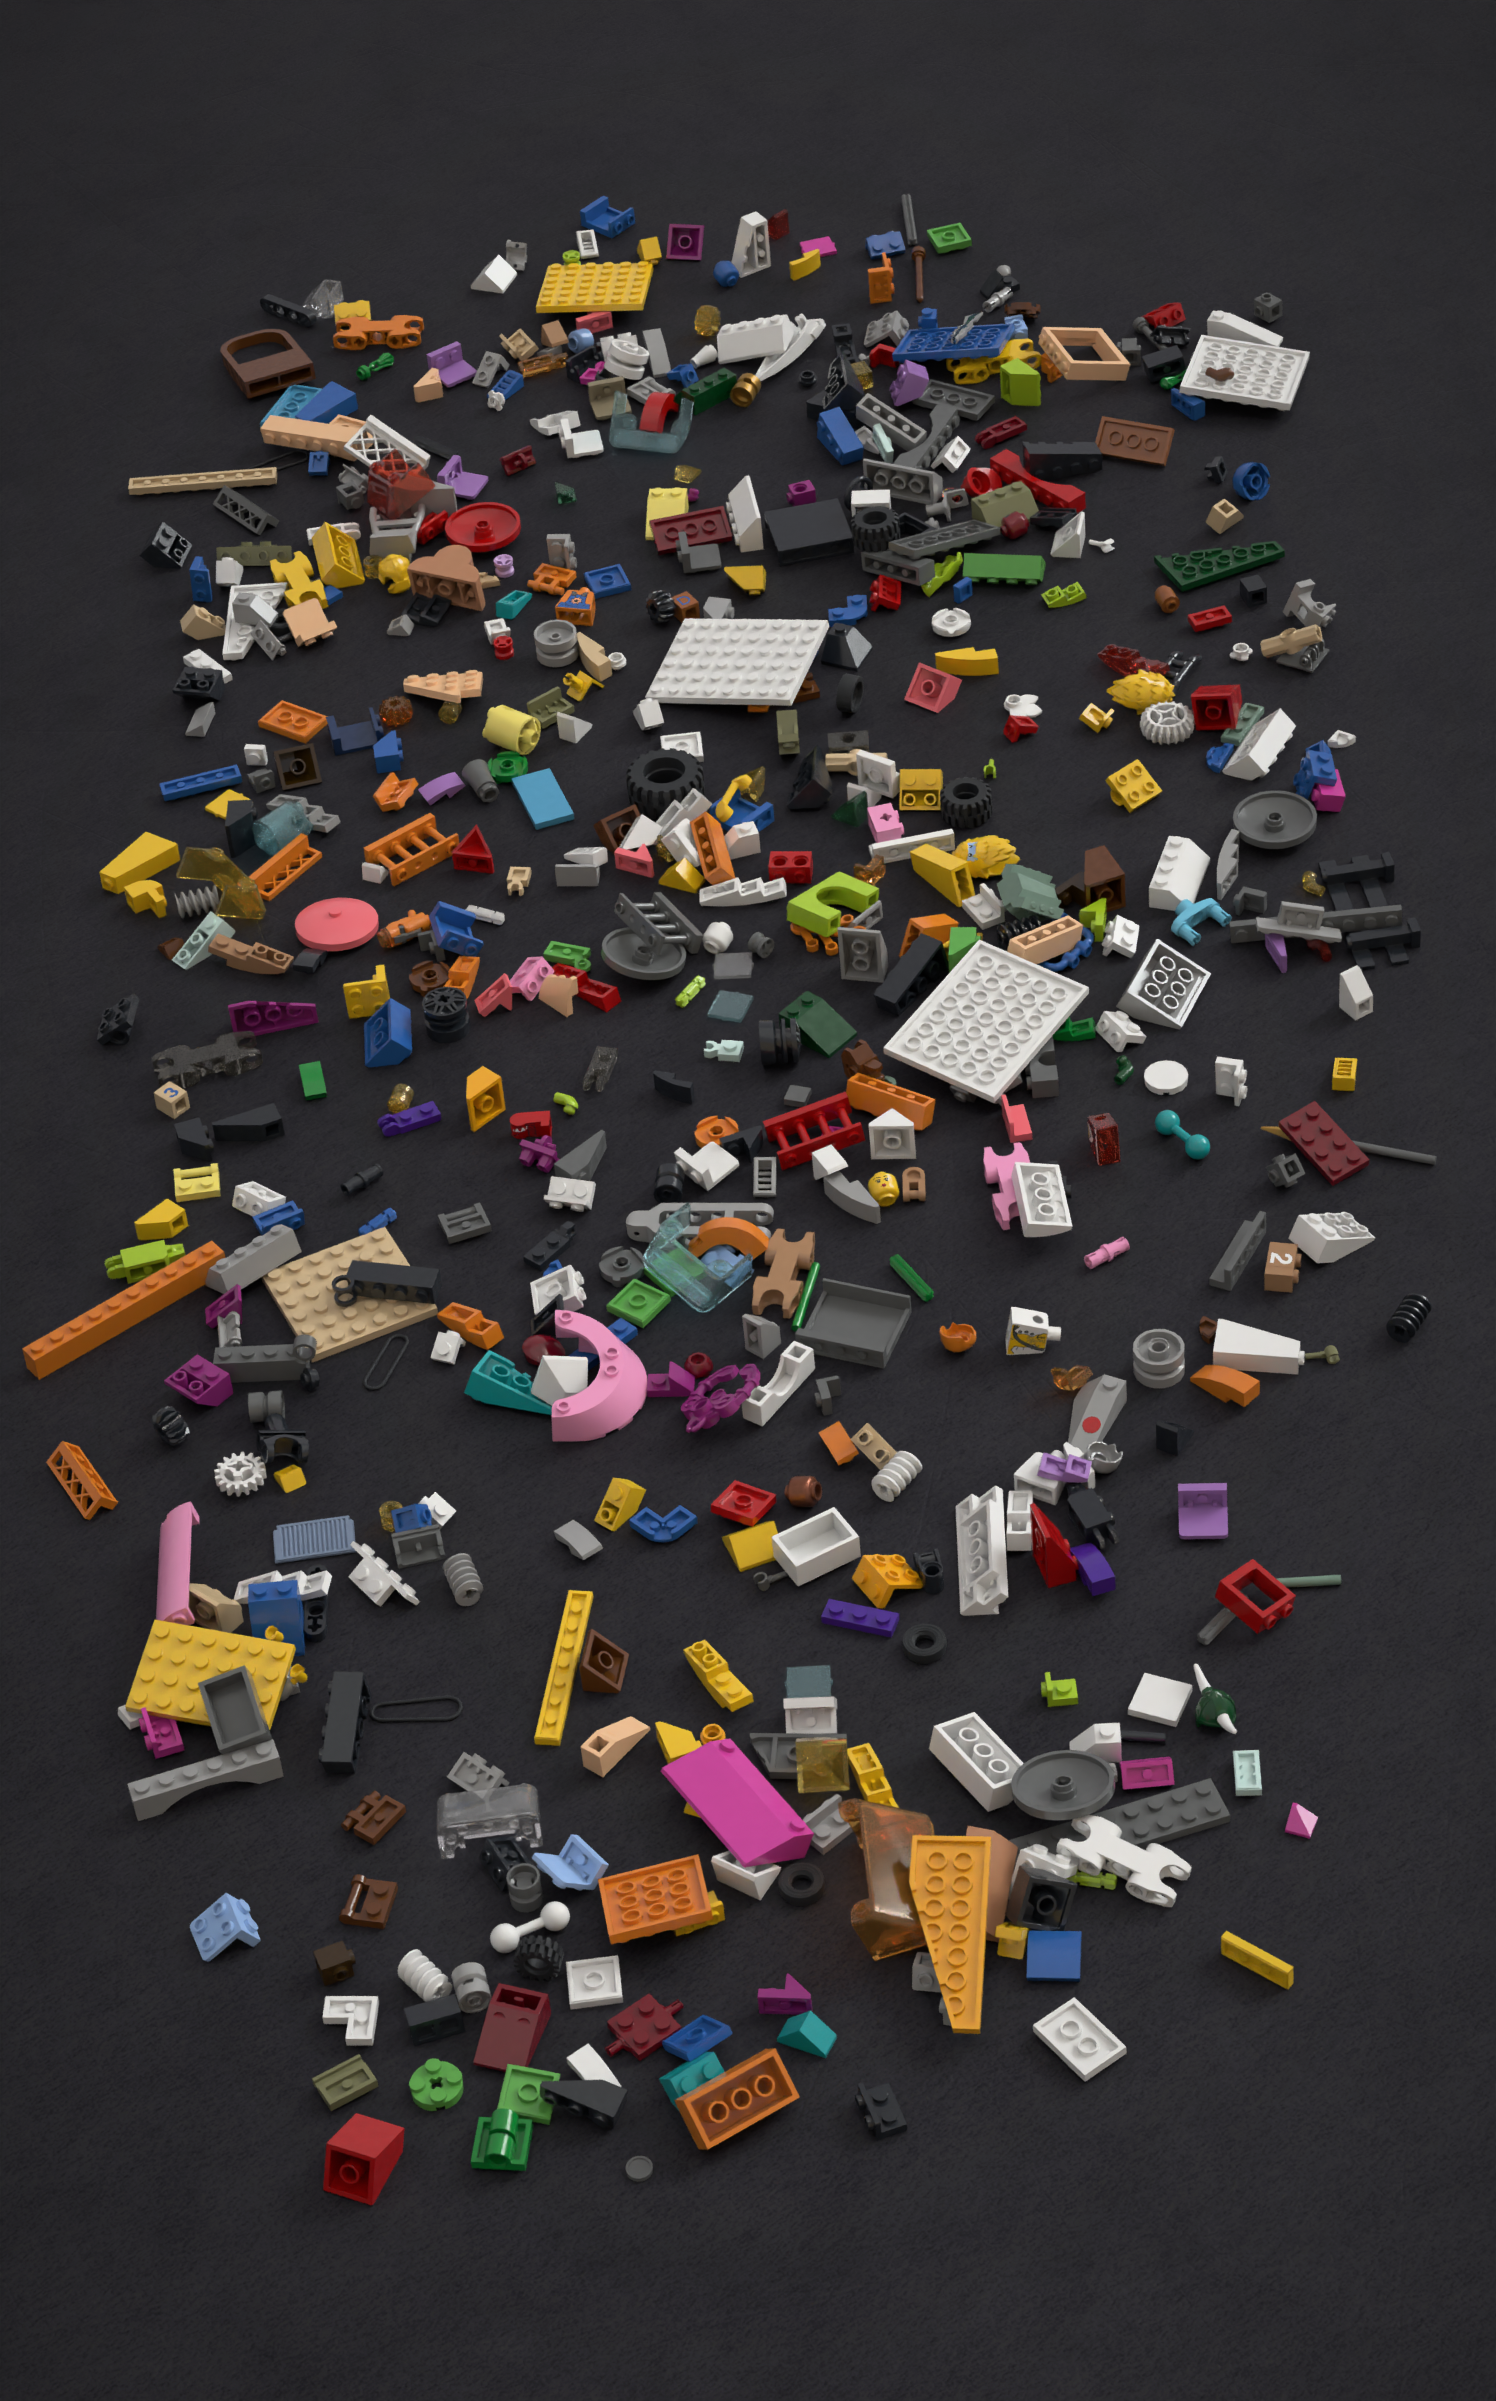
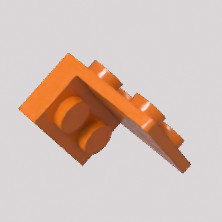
M885 252L882 253L883 267L868 269L871 304L892 301L891 294H894V284L892 283L893 268L891 267L890 258L886 257Z

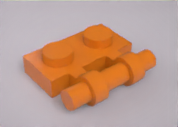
M542 563L533 573L535 581L529 580L527 586L533 588L534 591H546L550 595H563L564 588L562 587L568 588L576 578V571Z

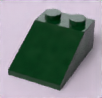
M808 991L804 992L778 1013L779 1024L781 1019L785 1018L786 1028H791L790 1018H796L800 1029L801 1044L828 1058L857 1036V1031L824 999Z

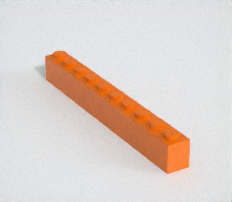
M210 1241L22 1348L27 1368L40 1380L204 1286L209 1268L216 1265L218 1260L225 1258L224 1251L213 1241Z

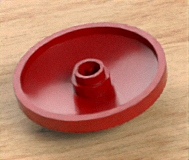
M495 502L475 503L460 508L447 519L445 524L447 540L452 545L465 546L471 552H487L502 548L514 541L521 531L518 513L507 505Z

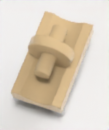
M866 1423L850 1439L880 1470L897 1453L869 1423Z

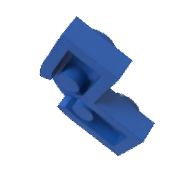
M866 595L847 596L848 608L828 609L829 627H833L835 623L855 625L856 620L863 616L867 617Z
M679 1505L664 1518L645 1507L632 1517L629 1523L631 1528L651 1541L669 1542L682 1536L696 1525L698 1521L696 1515Z

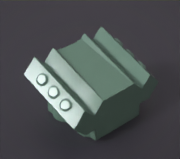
M1005 865L1001 873L1003 879L997 883V887L1004 907L1013 916L1021 921L1024 917L1029 918V916L1035 915L1039 922L1045 919L1058 920L1061 918L1064 909L1058 908L1061 900L1057 898L1055 892L1056 885L1050 883L1053 876L1023 867L1022 865Z

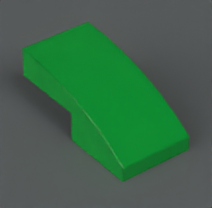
M1068 1017L1053 1034V1040L1080 1041L1096 1038L1095 1021L1092 1017L1072 1022L1070 1017Z
M320 1061L299 1065L305 1099L311 1100L326 1097L327 1092Z

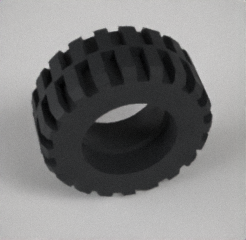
M662 748L658 751H648L646 755H640L637 758L638 760L635 759L626 772L630 805L635 804L639 813L649 816L650 819L656 820V818H660L674 800L681 803L693 788L705 796L701 763L692 754H687L683 750L677 751L674 748L665 750Z

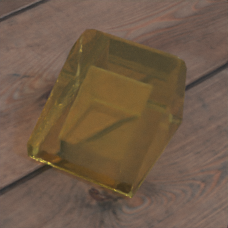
M688 465L676 466L674 479L684 483H691L701 473V470Z

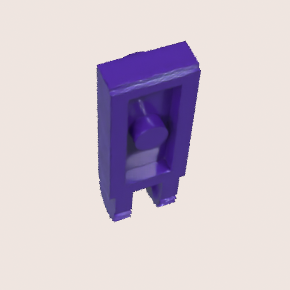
M434 1101L393 1115L386 1114L378 1119L377 1124L382 1128L385 1136H393L441 1121L442 1118Z

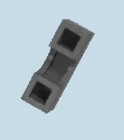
M1053 1036L1025 1067V1074L1030 1075L1026 1076L1027 1090L1032 1089L1033 1098L1059 1096Z

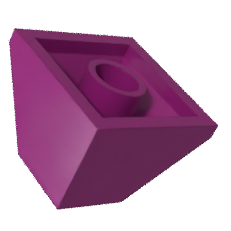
M669 224L666 259L701 261L704 225Z

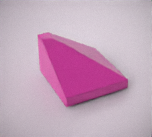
M1293 1803L1285 1832L1310 1839L1318 1817L1299 1804Z

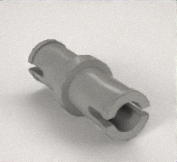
M1005 287L999 293H994L989 300L983 303V308L988 305L984 310L991 312L994 308L1002 306L1004 301L1012 297L1013 292L1007 294L1011 289Z

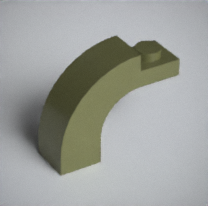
M797 710L776 711L780 755L800 754Z

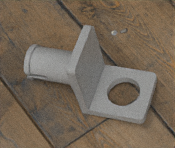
M965 489L943 492L944 500L941 503L926 505V512L928 517L944 513L947 521H951L950 509L969 504ZM954 495H961L963 500L961 502H954L952 497Z

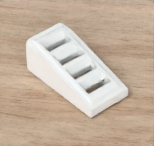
M594 229L576 231V240L581 259L599 257Z
M605 847L577 848L564 854L565 859L578 864H595L598 867L608 862L607 848Z

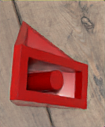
M476 824L452 852L454 869L493 874L492 854Z

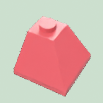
M919 662L904 700L939 713L955 699L962 680Z

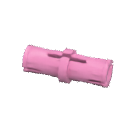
M1120 1237L1112 1243L1103 1244L1100 1246V1249L1084 1257L1085 1264L1090 1269H1093L1103 1262H1110L1115 1256L1129 1250V1243L1126 1238Z

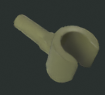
M1333 1345L1327 1346L1324 1351L1305 1353L1306 1359L1326 1358L1330 1364H1335L1340 1360L1338 1351Z

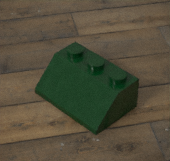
M726 368L720 369L681 390L674 396V402L696 416L730 398V392L737 383L736 374Z

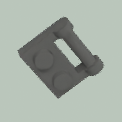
M480 1202L473 1204V1207L447 1215H444V1213L437 1215L439 1226L442 1228L449 1244L492 1231L491 1224Z

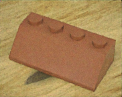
M968 1826L966 1836L991 1837L986 1940L999 1942V1937H995L996 1926L1004 1923L1018 1847L994 1830Z

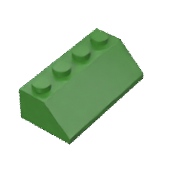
M964 553L963 577L972 579V583H979V580H987V583L998 584L999 581H1006V584H1018V581H1021L1027 585H1037V582H1042L1046 562L1042 556Z

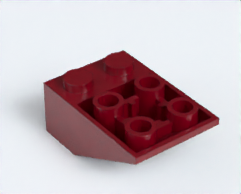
M498 1983L488 2006L473 2062L474 2065L506 2072L508 2064L528 2067L551 2016L548 1994Z

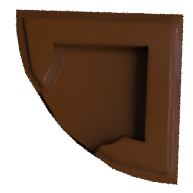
M1203 1316L1200 1320L1199 1332L1201 1338L1210 1344L1216 1336L1217 1322Z

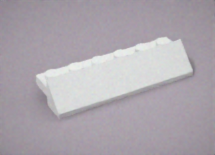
M995 1485L980 1498L971 1494L956 1506L960 1614L963 1616L999 1614L998 1604L1008 1598L1003 1490Z

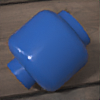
M726 260L720 261L715 265L713 275L722 287L733 286L739 278V271L731 261Z

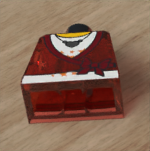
M1110 1113L1089 1116L1087 1118L1089 1142L1098 1165L1120 1162L1117 1123ZM1102 1143L1107 1144L1108 1147L1104 1149Z

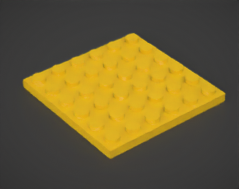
M641 261L638 263L622 262L620 264H613L612 262L603 264L587 263L586 265H578L577 263L569 265L552 264L548 266L536 304V313L643 310L653 273V263Z

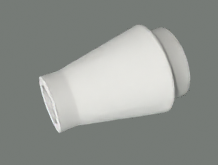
M705 345L690 359V362L694 368H698L714 362L718 357V353L712 345Z

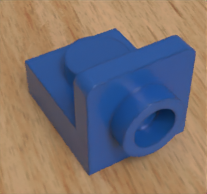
M692 363L678 365L666 373L669 380H681L684 388L699 380Z
M324 451L310 452L309 475H328V466L331 464L329 453Z
M413 1504L391 1511L395 1533L432 1525V1515L427 1504Z

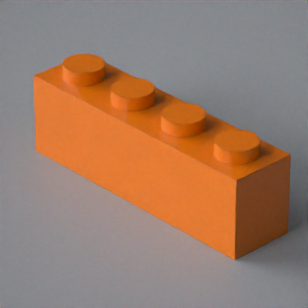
M705 811L692 820L690 825L704 877L709 883L716 885L735 879L721 824Z
M861 1073L855 1074L847 1081L846 1094L850 1106L854 1109L865 1110L879 1117L893 1108L914 1123V1130H923L932 1123L935 1099Z

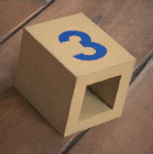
M170 1081L154 1092L157 1109L174 1119L190 1108L187 1091Z

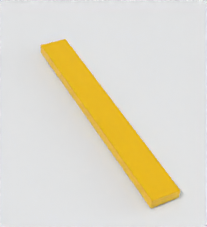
M568 1591L534 1737L535 1744L560 1746L593 1601L592 1591Z

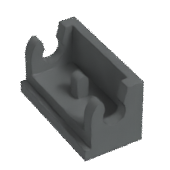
M439 1524L391 1534L398 1569L446 1559Z

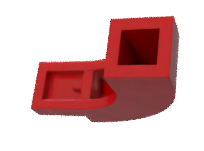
M651 393L642 412L639 430L645 433L662 435L667 412H678L679 405L674 402L675 394Z

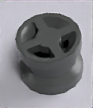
M756 932L749 939L748 949L753 953H757L758 956L766 958L774 949V940L765 937L760 932Z

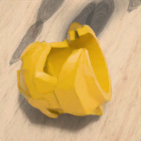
M390 554L379 562L378 575L381 583L385 584L390 579L395 582L388 588L389 593H402L411 587L407 571L410 561L406 557Z

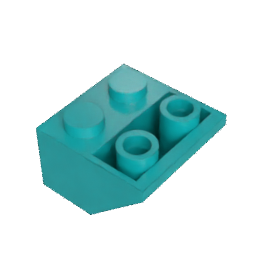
M704 2052L691 2062L687 2061L659 2078L671 2103L678 2109L674 2100L724 2073V2070L714 2052Z

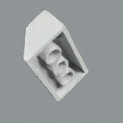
M787 314L722 326L717 335L719 364L785 353L794 335V330Z
M748 475L728 494L729 502H726L727 514H729V522L732 527L735 545H739L741 553L763 549L761 517L750 476Z
M1281 709L1252 726L1222 772L1226 775L1250 781L1257 777H1264L1269 772L1268 767L1277 760L1276 755L1285 748L1284 743L1293 736L1292 731L1296 725Z
M1179 836L1168 837L1149 886V907L1175 911L1178 904L1185 899L1194 904L1208 868L1210 857L1189 838Z
M975 1712L934 1726L929 1746L930 1751L988 1812L1008 1805L1013 1800L1011 1788L1013 1775L1024 1764Z

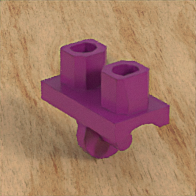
M544 1135L541 1140L536 1139L534 1143L522 1139L519 1144L522 1148L519 1160L525 1166L530 1167L534 1160L537 1159L539 1160L536 1165L538 1169L549 1173L554 1163L560 1160L557 1158V1152L555 1151L556 1145L552 1144V1137Z

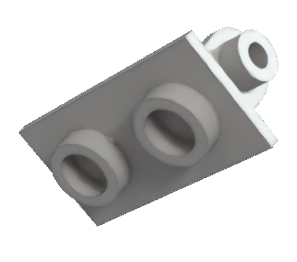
M343 464L345 470L338 476L341 483L345 484L353 481L363 491V494L367 491V488L374 490L368 476L365 474L360 475L353 466L349 468Z
M259 620L251 633L252 637L271 660H274L276 655L283 656L286 653L285 645L279 642L270 631L268 625Z
M232 1311L225 1318L218 1316L219 1347H240L242 1345L240 1329L238 1328L240 1326V1315Z

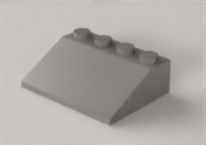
M1156 939L1145 954L1116 1007L1135 1019L1180 1030L1211 973L1159 939Z

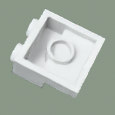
M863 750L856 754L858 785L884 796L894 798L900 792V773L895 770V761Z
M571 1265L530 1283L535 1315L558 1294L563 1296L565 1311L574 1312L582 1308L583 1300L586 1299V1294L583 1288L580 1287V1285L584 1284L583 1277Z

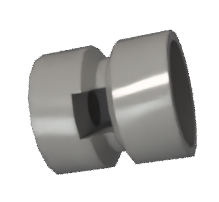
M468 1962L456 1967L451 1977L460 2009L466 2013H476L486 2009L492 1998L484 1967L476 1962Z

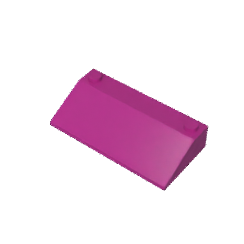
M731 1739L710 1741L662 1767L661 1772L744 1868L805 1857L814 1833Z

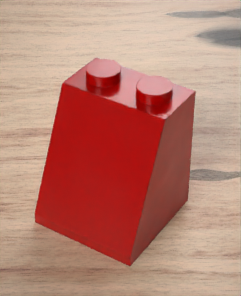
M1240 685L1200 686L1191 694L1196 730L1236 729L1242 705Z
M356 2113L326 2143L323 2190L373 2205L403 2152L405 2128Z

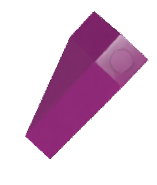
M245 1001L228 1005L235 1040L319 1023L316 1006L310 1003Z

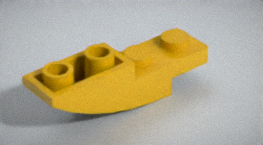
M706 1640L696 1642L692 1646L683 1649L693 1670L722 1708L727 1706L733 1712L754 1702L752 1693L729 1671L727 1662Z

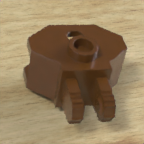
M862 1039L857 1041L853 1050L848 1047L844 1049L841 1059L845 1075L848 1079L857 1073H861L885 1081V1075L881 1073L883 1069L882 1063L879 1062L877 1055L873 1053L866 1041Z

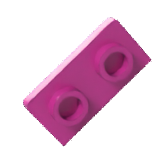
M146 1707L141 1708L143 1717L138 1719L142 1733L147 1732L148 1734L144 1736L148 1750L153 1749L155 1759L184 1751L176 1721L157 1716H148Z

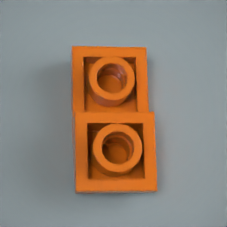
M839 1421L819 1432L820 1437L838 1465L850 1462L854 1456L859 1454Z

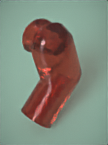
M1319 939L1307 941V946L1310 950H1315L1316 948L1320 950L1323 961L1327 962L1332 959L1328 943Z

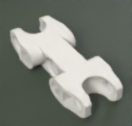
M1086 1815L1073 1819L1071 1826L1083 1834L1087 1840L1075 1842L1067 1838H1061L1056 1849L1058 1854L1071 1858V1862L1079 1865L1078 1869L1087 1874L1096 1876L1103 1868L1128 1880L1126 1884L1127 1891L1145 1902L1164 1907L1173 1906L1177 1894L1172 1888L1162 1883L1160 1879L1173 1877L1182 1881L1187 1880L1192 1867L1185 1860L1181 1859L1173 1851L1156 1843L1149 1844L1146 1850H1143L1120 1839L1121 1829L1113 1822L1102 1817Z

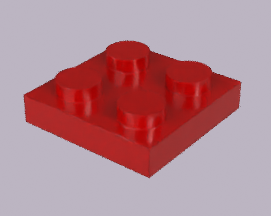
M734 1480L711 1504V1512L753 1527L776 1503V1494Z

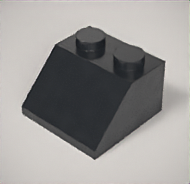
M252 799L228 801L225 830L231 858H236L256 845L258 836H261L260 823L256 822L258 820V809L253 806Z
M1019 1865L1005 1915L1015 1926L1043 1931H1064L1077 1884L1043 1869Z

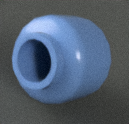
M582 328L572 331L568 336V347L574 353L578 354L594 345L593 335L588 329Z

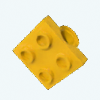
M1138 759L1110 775L1105 780L1112 789L1110 795L1113 802L1118 806L1124 805L1129 813L1162 792L1161 788Z

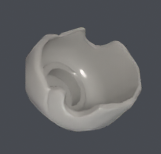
M1094 1441L1087 1446L1084 1457L1086 1460L1092 1461L1091 1467L1096 1473L1108 1474L1117 1469L1123 1452L1118 1453L1115 1444L1107 1445L1104 1442Z

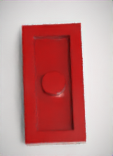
M1220 606L1188 615V622L1194 631L1198 632L1231 623L1232 615L1225 606Z

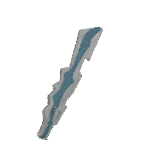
M983 312L965 316L964 324L957 326V329L952 332L951 343L957 344L963 339L967 332L974 327L973 323L978 322L982 317Z

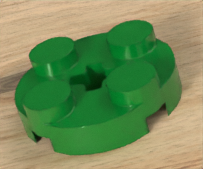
M514 751L501 752L497 754V758L493 761L491 758L487 764L497 784L512 782L511 778L526 775L528 772L527 758L525 756L524 758L520 757V753Z

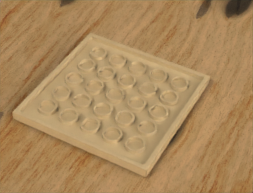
M385 1227L277 1267L261 1277L295 1336L306 1334L316 1339V1355L311 1359L312 1363L438 1314L436 1305L361 1296H357V1301L348 1307H341L335 1303L334 1295L336 1292L332 1289V1281L337 1276L347 1274L352 1260L410 1266ZM343 1280L338 1282L336 1286L338 1288L348 1287V1282ZM343 1294L338 1299L340 1301H349L353 1298V1295Z

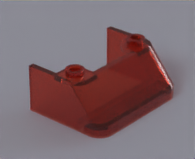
M394 448L380 461H376L370 466L367 503L370 507H376L378 513L389 520H393L403 514L436 485L420 463H416L410 468L397 449Z

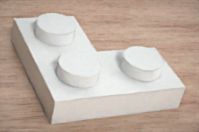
M326 1996L322 2017L324 2024H347L345 2038L347 2045H373L379 2007L378 1996Z

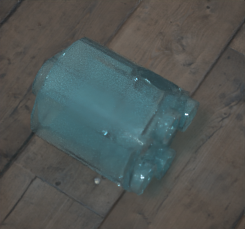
M286 801L255 821L252 828L257 846L269 855L274 856L299 834L302 833L308 836L310 831L313 830V825L303 813L302 805L299 802Z

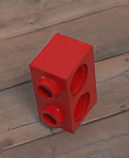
M770 851L769 880L773 881L783 877L786 883H811L813 872L812 851Z

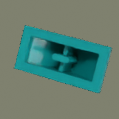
M810 2010L789 2018L780 2032L777 2042L826 2058L837 2039V2035Z

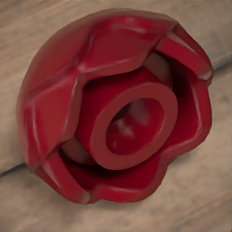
M697 1352L686 1359L684 1368L697 1379L699 1377H707L710 1371L713 1370V1363L708 1355Z

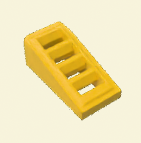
M1335 1058L1332 1090H1355L1357 1059Z

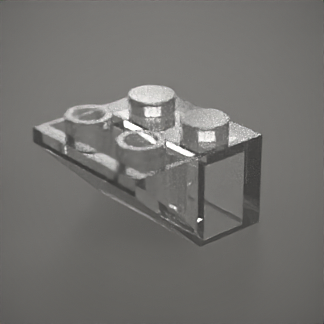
M324 279L309 294L302 307L313 311L316 317L332 318L334 315V305H338L343 301L341 281Z

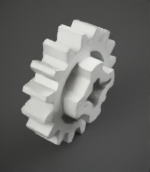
M241 1452L240 1456H236L233 1453L231 1459L224 1457V1463H218V1469L214 1471L216 1485L220 1486L221 1492L227 1490L229 1496L233 1492H236L237 1497L241 1495V1492L249 1495V1490L257 1491V1485H264L263 1479L267 1478L264 1462H261L259 1456L254 1458L253 1453H250L248 1456H245L244 1452Z

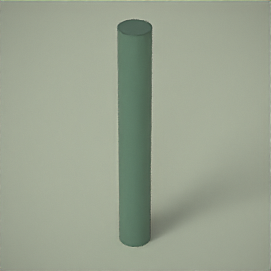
M1341 1575L1276 1578L1286 1588L1341 1584Z

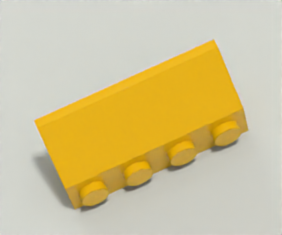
M324 522L312 536L322 582L335 588L363 584L365 578L355 539Z

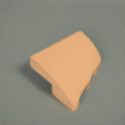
M548 975L541 985L539 999L564 1016H570L573 1014L572 996L578 993L577 977L571 976L566 978L565 975Z

